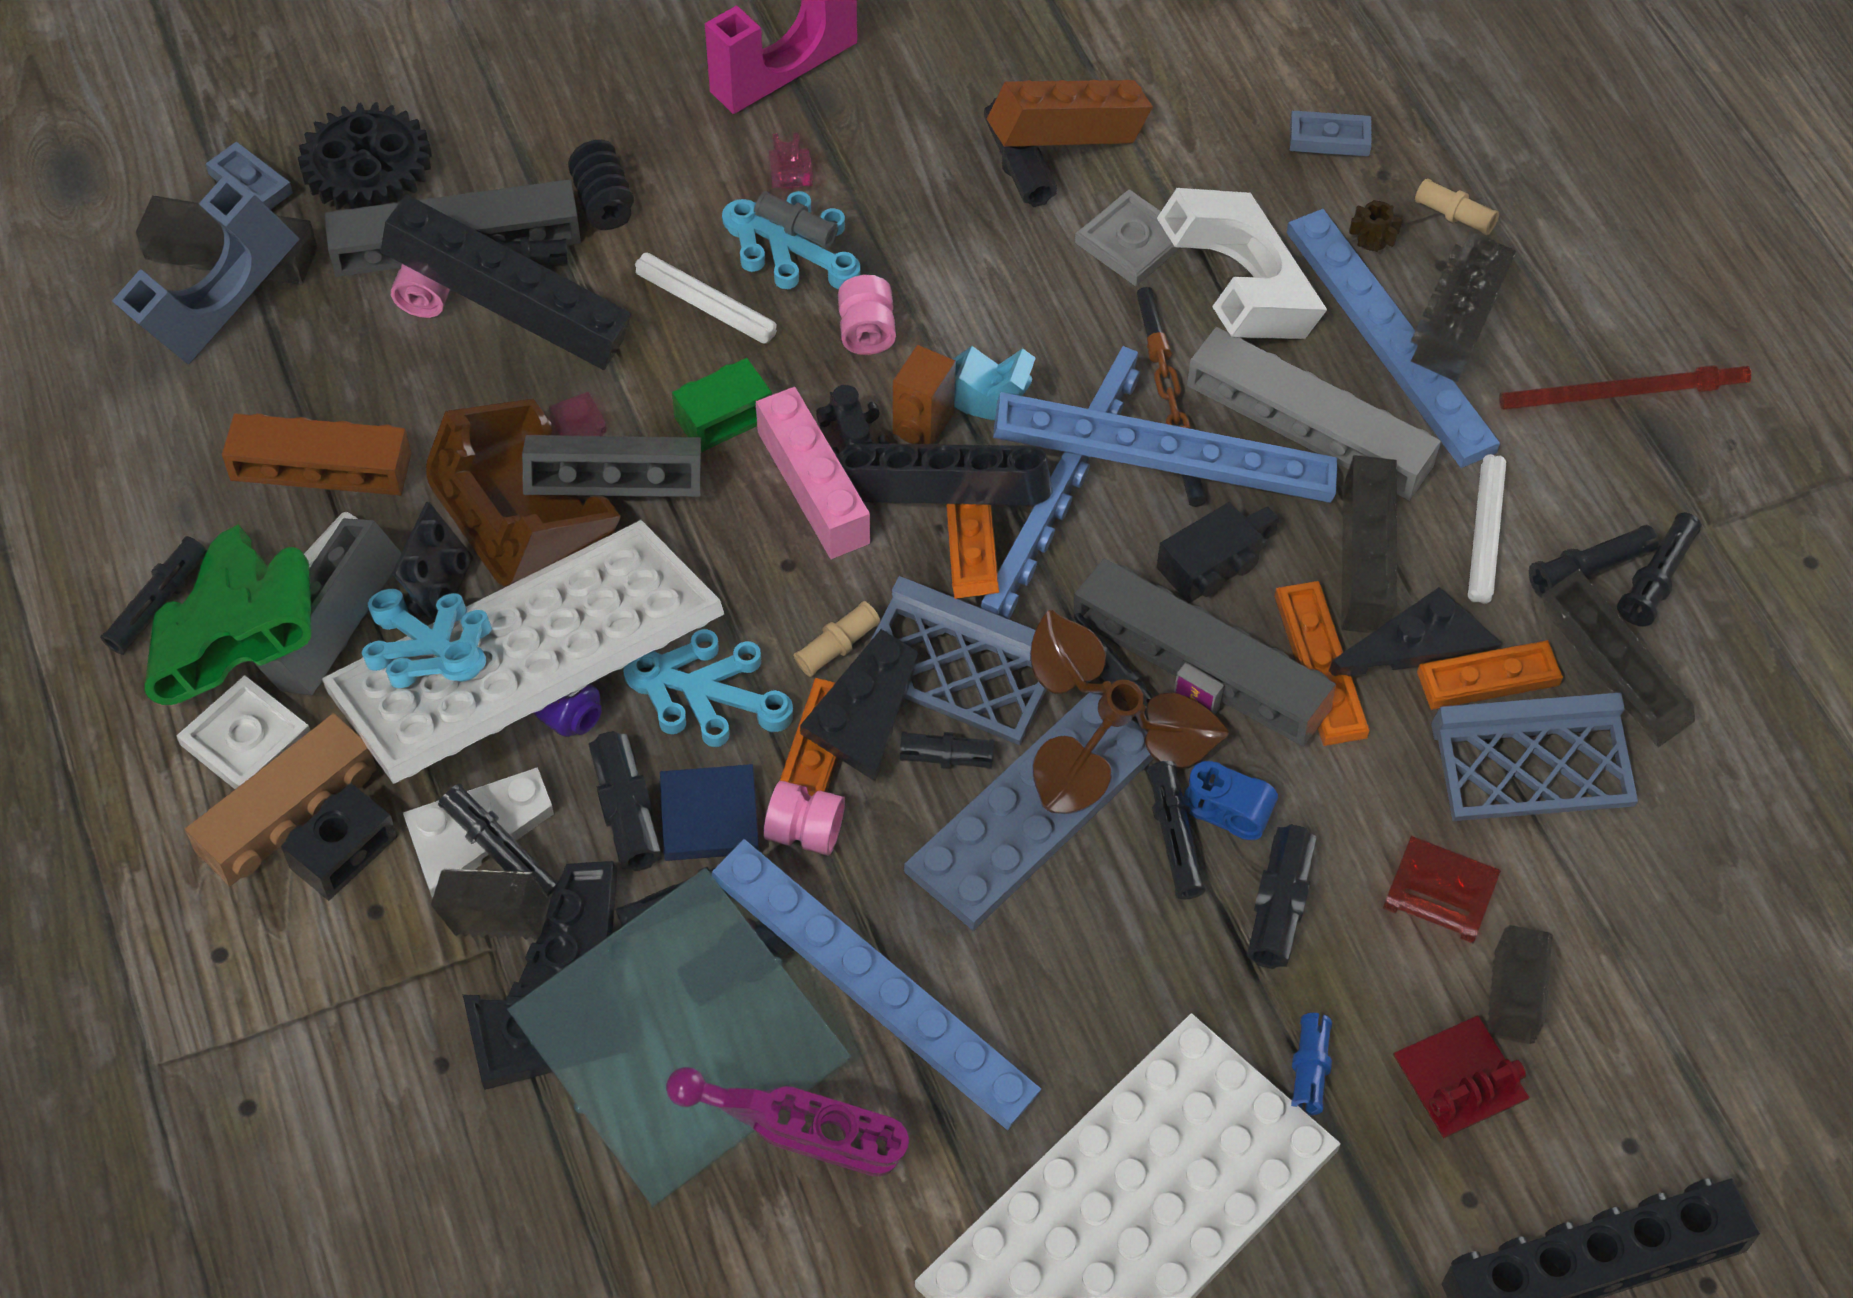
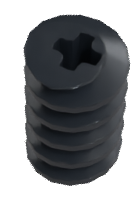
M604 139L583 143L570 155L568 168L573 178L574 186L577 188L578 197L581 199L582 207L586 212V218L592 227L600 230L619 228L628 223L631 217L630 208L634 203V195L629 189V183L625 178L624 170L620 166V160L616 155L615 147L611 142Z

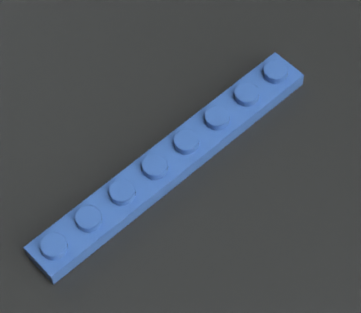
M1321 209L1288 222L1286 233L1460 468L1480 461L1488 454H1496L1500 445L1498 439L1325 210Z
M1122 346L1088 409L1117 415L1121 414L1124 402L1120 400L1124 393L1129 395L1133 393L1140 376V371L1135 370L1138 356L1137 351ZM1069 452L1063 453L1050 477L1052 483L1051 496L1044 502L1034 506L998 571L999 593L986 594L982 600L981 609L1010 619L1019 599V595L1015 593L1020 584L1027 586L1031 581L1037 566V561H1034V558L1038 551L1043 553L1047 551L1055 533L1052 525L1056 518L1060 520L1065 518L1073 498L1069 494L1074 486L1081 488L1090 468V464L1087 463L1090 456Z
M1000 392L997 400L993 438L1331 503L1336 495L1337 457Z
M745 839L712 871L711 880L1007 1131L1039 1095L1041 1088Z

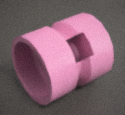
M402 264L392 286L391 297L394 303L405 312L417 317L431 318L438 316L443 311L450 289Z
M860 275L846 280L839 287L838 291L839 313L842 318L840 321L841 340L844 347L850 352L859 355L878 354L889 349L894 344L896 338L890 284L883 278L875 275Z
M779 781L768 806L764 825V838L789 846L795 840H799L804 850L829 856L834 849L840 832L845 809V797L820 790L813 796H809L806 787Z

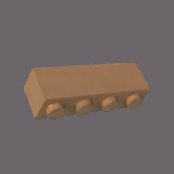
M332 713L185 828L194 852L229 887L240 878L250 876L258 869L265 858L278 848H281V845L295 827L305 824L320 811L321 806L329 796L341 792L350 782L357 788H360L370 779L372 773L377 770L372 753L363 740L335 713Z

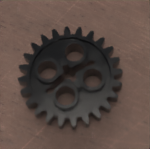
M375 102L370 110H364L362 103H358L354 112H350L345 106H342L341 116L336 117L332 113H326L328 123L324 124L315 121L316 133L305 132L306 143L299 144L301 156L298 157V162L304 184L309 185L313 196L320 194L323 204L334 199L337 210L343 208L346 203L351 205V209L359 208L360 205H366L367 207L375 206V203L379 202L382 205L390 204L389 199L393 197L401 201L404 197L403 191L416 193L417 186L415 181L425 182V171L431 170L430 157H432L426 130L420 128L418 119L410 121L406 110L396 115L394 105L387 107L384 112L380 111L378 102Z

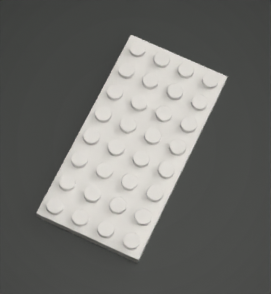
M640 520L466 606L467 613L473 610L485 611L492 627L490 633L479 640L478 647L485 654L486 664L473 679L461 682L448 680L442 674L417 676L416 681L408 687L394 688L389 681L386 668L377 671L367 668L364 658L323 677L322 681L328 694L363 740L392 783L395 784L404 778L416 775L420 770L447 756L457 754L463 748L476 741L501 731L513 722L544 709L552 702L585 688L589 683L613 671L624 668L628 663L654 650L665 647L669 642L695 629L704 627L708 622L724 615L720 599ZM461 619L454 623L449 642L460 640L463 632L460 623ZM434 623L428 625L429 628L433 629ZM406 636V637H404V638H402V639H400V640H398V641H406V640H413V639H411L410 637ZM434 654L403 658H408L411 661L435 658L437 656H435Z
M1191 1013L915 1280V1288L925 1298H1196L1338 1152L1341 1143L1299 1106H1291V1099Z

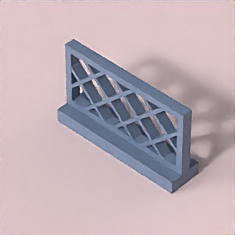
M899 576L892 589V599L872 639L880 629L893 636L891 626L897 614L915 620L919 632L898 640L908 646L921 641L924 642L930 659L916 664L913 675L934 668L941 687L924 693L914 689L911 681L905 699L1021 745L1047 690L1039 682L1019 690L1011 672L1025 666L1031 667L1030 650L1035 630ZM923 624L928 625L931 628L925 629ZM943 633L955 636L960 648L936 657L929 638ZM964 640L973 644L966 646ZM985 649L997 653L1001 665L977 673L970 655ZM964 657L971 676L947 684L940 666ZM1005 657L1010 658V659H1012L1013 661H1010V662L1007 663V660H1006ZM1005 674L1013 693L988 701L981 682ZM975 685L982 704L969 709L956 706L951 693ZM946 696L948 702L939 699V697ZM1030 697L1027 705L1025 706L1023 699ZM1017 701L1022 716L1016 728L1013 729L998 723L992 710ZM987 713L989 719L980 714Z
M1621 692L1440 707L1431 722L1433 738L1439 742L1452 821L1635 806L1638 803L1620 716L1625 710ZM1610 730L1613 748L1606 757L1584 741L1590 731ZM1573 732H1583V733L1580 735V737H1578V736L1575 735ZM1558 734L1572 744V747L1561 760L1539 745V742L1545 735ZM1538 735L1535 740L1528 737ZM1512 737L1527 748L1516 764L1493 748L1500 738ZM1492 739V741L1489 744H1487L1483 740ZM1468 741L1482 753L1469 768L1454 756L1451 742ZM1576 749L1599 764L1588 780L1565 764ZM1531 753H1534L1554 768L1543 784L1520 768ZM1614 754H1615L1616 764L1610 760V759L1614 756ZM1486 756L1509 772L1497 788L1475 772ZM1604 768L1620 780L1623 794L1607 795L1592 783ZM1457 771L1463 775L1459 782ZM1558 772L1581 788L1574 798L1562 799L1547 788ZM1513 776L1536 792L1528 802L1516 803L1501 791ZM1468 779L1490 795L1483 806L1463 807L1460 789ZM1587 792L1592 797H1582V795ZM1539 796L1546 799L1545 801H1536ZM1494 799L1501 803L1496 805H1490L1494 801Z

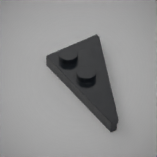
M1438 587L1333 659L1329 672L1334 676H1356L1366 674L1368 667L1390 664L1392 670L1419 667V664L1459 657L1461 654L1497 650L1501 642Z

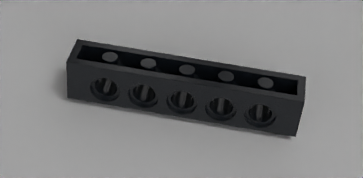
M1707 1178L1689 1185L1684 1189L1683 1194L1668 1198L1666 1193L1652 1195L1642 1200L1638 1204V1208L1622 1212L1619 1207L1604 1210L1592 1218V1222L1575 1227L1573 1222L1559 1224L1549 1229L1545 1233V1237L1528 1241L1525 1236L1511 1239L1499 1246V1251L1485 1256H1481L1479 1251L1463 1254L1451 1262L1452 1266H1450L1442 1282V1287L1447 1298H1604L1745 1253L1760 1233L1733 1179H1727L1714 1184L1711 1178ZM1681 1218L1693 1220L1697 1223L1701 1232H1693L1683 1225ZM1641 1232L1648 1235L1653 1240L1655 1247L1642 1245L1636 1239L1634 1233ZM1587 1247L1601 1249L1608 1257L1609 1262L1595 1260L1589 1254ZM1547 1261L1555 1264L1561 1271L1562 1276L1553 1277L1548 1275L1541 1268L1540 1262ZM1501 1276L1508 1279L1513 1284L1515 1291L1505 1292L1500 1290L1494 1284L1492 1277Z

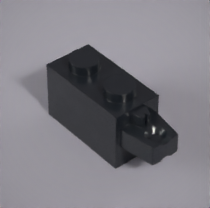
M1229 501L1160 542L1156 568L1188 604L1202 595L1204 597L1211 596L1221 588L1224 582L1237 574L1243 576L1249 573L1257 565L1260 551L1267 546L1266 543L1268 541L1266 539L1277 531L1279 517L1268 506L1245 517Z

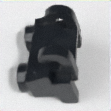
M840 385L833 392H830V403L816 410V417L821 427L829 426L831 421L838 422L845 449L853 444H873L868 424L876 421L879 418L880 412L875 402H869L867 404L869 411L863 413L857 389L851 385ZM886 435L878 437L880 444H890ZM833 447L832 450L838 458V455L840 453L839 449L837 447Z

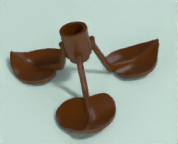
M1048 610L1033 635L1030 650L1033 673L1038 682L1054 694L1067 693L1075 685L1081 692L1103 693L1098 702V713L1103 722L1085 747L1073 737L1058 736L1046 741L1037 751L1032 765L1033 779L1041 805L1047 811L1058 814L1075 813L1088 808L1102 797L1111 780V767L1107 760L1093 754L1092 751L1111 726H1124L1135 715L1139 726L1142 729L1148 730L1145 737V745L1151 756L1158 762L1173 761L1177 768L1189 767L1199 762L1227 737L1228 729L1210 710L1184 695L1162 693L1154 696L1145 706L1141 689L1130 680H1118L1112 684L1110 681H1105L1103 684L1085 683L1095 680L1103 671L1106 659L1104 647L1092 631L1081 624L1062 617L1053 610Z

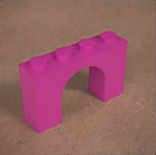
M801 0L800 11L791 28L777 42L763 49L761 27L737 5L705 23L710 92L732 114H735L857 43V0Z

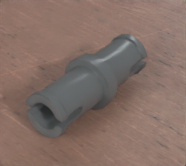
M764 191L755 204V215L784 227L785 233L791 236L799 234L820 244L823 248H829L835 240L838 225L808 212L807 206L801 203L793 205L772 195L768 191Z

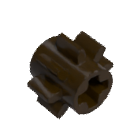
M1373 200L1366 204L1365 207L1359 205L1356 207L1355 216L1351 219L1349 234L1358 235L1357 246L1369 251L1378 252L1385 248L1386 245L1392 247L1395 245L1397 234L1400 233L1402 218L1394 217V206H1390L1382 201Z

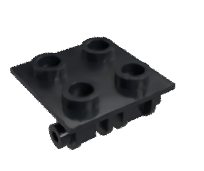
M430 502L425 503L392 574L408 592V595L404 598L408 613L416 619H420L421 615H427L434 623L438 613L437 601L447 594H457L473 556Z

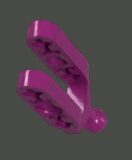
M693 1067L678 1068L667 1079V1095L674 1104L680 1107H691L702 1102L721 1108L722 1111L742 1123L750 1125L766 1142L775 1147L869 1176L880 1177L890 1173L896 1167L899 1160L902 1159L908 1148L909 1136L907 1130L898 1120L795 1087L783 1086L762 1091L748 1088L726 1089L707 1083L700 1071ZM780 1110L790 1112L787 1125L777 1122ZM805 1115L814 1118L807 1133L801 1131L806 1123ZM859 1119L869 1122V1124L859 1121ZM824 1124L838 1126L843 1131L844 1139L831 1141L824 1136L821 1126ZM858 1132L863 1134L858 1141L861 1144V1150L851 1147ZM877 1139L885 1141L886 1155L877 1153L878 1144L875 1143Z

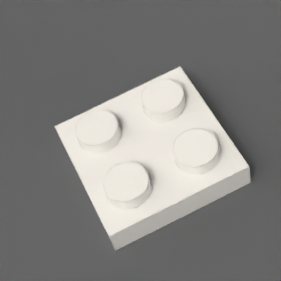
M244 675L176 736L184 749L236 789L311 730L308 724Z

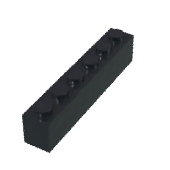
M405 194L385 221L380 250L382 254L592 365L605 370L622 344L631 312L408 194Z

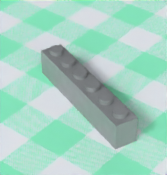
M1215 327L1190 360L1187 380L1188 387L1318 454L1337 457V464L1409 501L1434 467L1441 440L1431 436L1423 429L1416 428L1394 417L1388 411L1378 409L1356 398L1352 393L1341 390L1319 379L1313 373L1303 371L1281 360L1277 355L1266 352L1244 341L1241 337H1231L1228 332Z

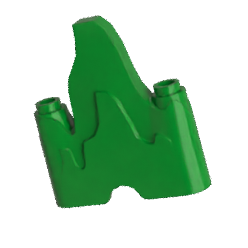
M239 524L220 533L210 544L203 559L198 579L187 599L183 603L167 602L156 611L152 624L144 691L147 697L158 704L175 705L224 682L228 673L242 662L253 661L257 666H262L308 644L311 639V592L309 561L304 553L298 548H284L275 555L267 567V564L258 553L252 549L250 537Z

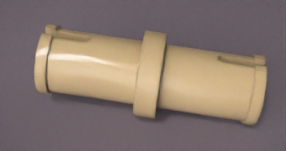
M1428 178L1421 183L1415 196V202L1445 214L1446 220L1452 223L1462 222L1481 231L1485 235H1489L1492 232L1499 218V211L1492 210L1469 199V194L1461 190L1458 192L1451 191L1432 182Z
M866 601L861 602L857 608L838 622L826 624L822 628L823 633L802 650L796 652L793 655L796 663L806 675L812 677L820 668L839 654L845 656L852 651L853 643L872 628L879 625L881 621L879 615Z

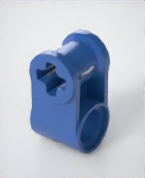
M1204 761L1195 765L1190 773V785L1184 793V797L1189 801L1191 809L1189 814L1191 816L1223 828L1233 835L1246 840H1256L1262 836L1278 800V793L1267 782L1248 777L1213 761ZM1212 774L1216 776L1214 783L1209 782ZM1200 799L1205 800L1203 807H1199Z

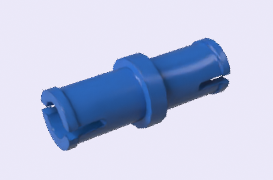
M1307 1013L1301 1017L1299 1049L1292 1058V1068L1296 1072L1291 1106H1299L1302 1109V1103H1306L1305 1113L1308 1115H1317L1323 1111L1325 1076L1330 1074L1332 1060L1328 1056L1332 1020L1328 1016L1323 1015L1321 1026H1318L1319 1013Z

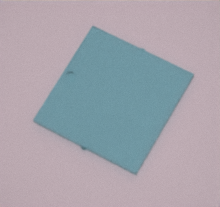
M706 868L508 1008V1012L574 1100L575 1111L585 1115L652 1207L755 1131L750 1125L742 1123L722 1111L721 1108L702 1102L691 1107H680L674 1104L667 1095L666 1083L670 1074L676 1069L693 1067L700 1071L707 1083L726 1089L748 1088L762 1091L788 1086L808 1091L851 1059L844 1046L783 969L781 958L773 956Z

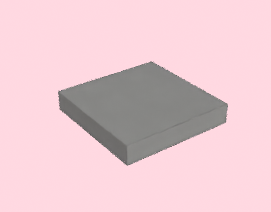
M1130 189L1075 233V243L1134 286L1141 283L1180 249V247H1174L1159 223L1157 217L1161 211Z

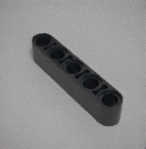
M860 443L846 447L838 455L840 464L863 502L1036 505L1047 500L1052 494L1047 456L1043 449L1036 446Z

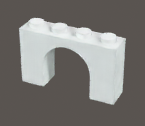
M1176 188L1157 217L1174 247L1219 251L1238 261L1253 276L1233 277L1212 306L1230 336L1306 339L1327 311V308L1252 194L1247 192Z

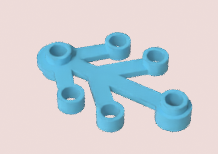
M796 191L787 197V202L793 205L801 203L807 206L808 212L811 213V198L807 193ZM735 200L727 204L723 209L722 221L725 228L733 236L739 237L741 245L740 263L743 269L754 272L762 269L765 265V251L761 245L756 244L755 233L769 240L775 263L774 281L779 288L791 289L799 282V268L794 262H791L789 250L827 269L828 281L836 289H839L846 280L860 276V263L853 254L849 252L833 254L804 239L805 237L799 234L791 236L785 233L784 227L755 215L754 208L756 203L751 200ZM835 208L822 212L821 218L829 222H838L836 223L838 225L836 236L842 234L845 230L844 213ZM757 256V258L755 259H749L747 257ZM785 273L792 274L791 276H788V277L781 276L782 274H785Z
M397 589L382 590L374 594L368 601V608L374 622L381 625L383 629L397 628L413 640L388 643L385 641H374L363 648L362 656L368 669L377 671L386 668L387 676L394 688L408 687L416 681L417 676L442 674L446 679L463 682L471 680L478 675L486 664L485 654L478 647L480 638L488 635L492 629L487 613L483 610H473L467 613L461 595L456 593L447 594L436 603L438 613L433 629H431L408 613V608L401 591ZM461 619L460 623L463 632L460 640L449 642L454 623ZM434 654L435 656H437L435 658L411 661L408 658H403Z
M702 629L692 635L691 643L662 655L652 651L628 663L623 669L626 683L636 692L648 694L658 713L659 726L667 734H677L685 728L686 713L683 706L671 701L665 687L683 692L701 726L703 741L711 747L722 746L728 741L729 725L724 717L716 715L709 700L756 713L759 725L770 732L785 730L793 720V704L786 694L773 690L760 695L719 683V681L741 672H754L760 667V648L753 642H741L735 647L732 656L689 674L675 670L697 659H713L718 654L717 635L711 630ZM701 642L712 643L708 648L698 647V644ZM744 654H752L755 656L753 659L748 661L742 660L740 658ZM642 668H653L649 672L639 671ZM770 705L782 706L777 710H771L767 708ZM669 715H677L680 717L675 722H668L665 720V718ZM714 727L723 730L717 735L708 733V730Z

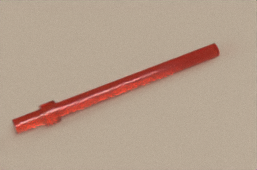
M1716 365L1697 367L1695 372L1504 392L1499 395V403L1501 409L1505 410L1695 388L1699 392L1715 391L1722 385L1749 383L1751 381V370L1749 366L1718 369Z

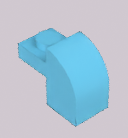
M973 346L969 347L953 359L956 360L954 407L966 414L995 420L997 400L1000 392L1022 396L1032 382L1030 372L1036 358L1022 348L998 365Z

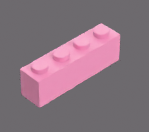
M796 387L756 401L758 434L829 558H836L870 544V513Z

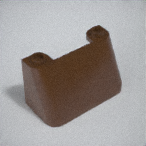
M534 399L445 411L426 463V476L432 491L491 575L502 586H509L612 535L621 517L606 497L600 495L588 498L584 506L576 495H523L522 452L526 435H552L551 422Z

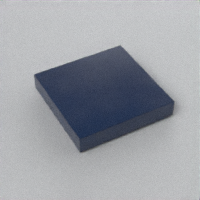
M753 764L660 771L665 861L728 856L743 839L759 851Z

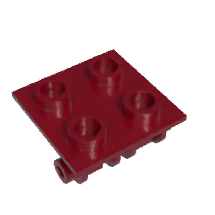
M1478 1015L1393 1053V1056L1443 1139L1530 1098L1520 1083V1080L1526 1077L1522 1063L1517 1059L1512 1062L1509 1059H1505Z

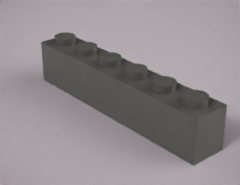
M571 179L419 200L496 242L520 241V237H529V241L562 240L566 238L567 245L581 243ZM399 203L325 213L328 251L335 277L401 268L402 264L380 252L385 221Z
M1103 558L1074 593V614L1081 613L1097 633L1174 676L1177 675V672L1185 662L1193 665L1223 683L1224 689L1221 702L1302 747L1305 746L1332 709L1336 683L1330 681L1322 672L1304 667L1290 659L1283 651L1277 648H1269L1251 638L1241 628L1231 627L1212 617L1204 608L1188 604L1174 596L1167 588L1153 585L1137 576L1130 568L1124 565H1117Z

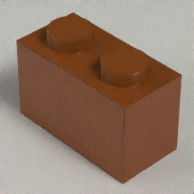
M920 345L915 347L893 380V434L898 435L901 439L911 444H934L954 414L956 360Z

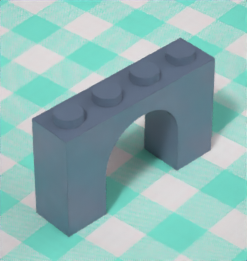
M228 172L199 203L221 225L224 232V246L221 256L210 273L192 287L180 291H170L164 289L140 269L112 300L134 321L188 365L300 240L254 193Z

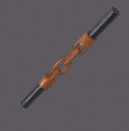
M1150 287L1140 288L1137 291V298L1147 334L1149 359L1153 363H1159L1160 366L1154 373L1157 391L1161 398L1168 400L1171 414L1166 418V424L1172 425L1173 420L1174 424L1178 425L1181 418L1184 426L1179 427L1191 429L1187 415L1178 411L1175 398L1179 396L1181 387L1176 370L1166 364V361L1172 356L1169 341L1166 339L1165 333H1163L1153 290ZM1169 372L1172 377L1174 391L1172 387H1168L1167 393H1165L1160 375L1162 374L1163 378H1167ZM1182 474L1189 505L1193 507L1203 505L1206 502L1201 478Z

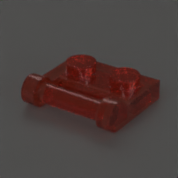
M1411 836L1383 909L1395 914L1398 910L1460 933V939L1474 944L1501 870ZM1408 888L1468 911L1469 915H1463L1405 892V890Z

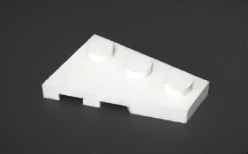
M538 767L467 791L487 812L493 811L499 817L497 822L515 840H518L554 815L552 804ZM439 801L403 812L432 899L445 891V885L464 871L469 874L481 866V860L489 855L477 842L471 844L465 838L467 832L443 808L438 806Z

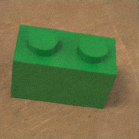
M745 358L734 364H727L718 371L697 381L688 382L673 391L674 418L687 437L701 438V452L757 427L756 401L771 396L772 391L748 358Z

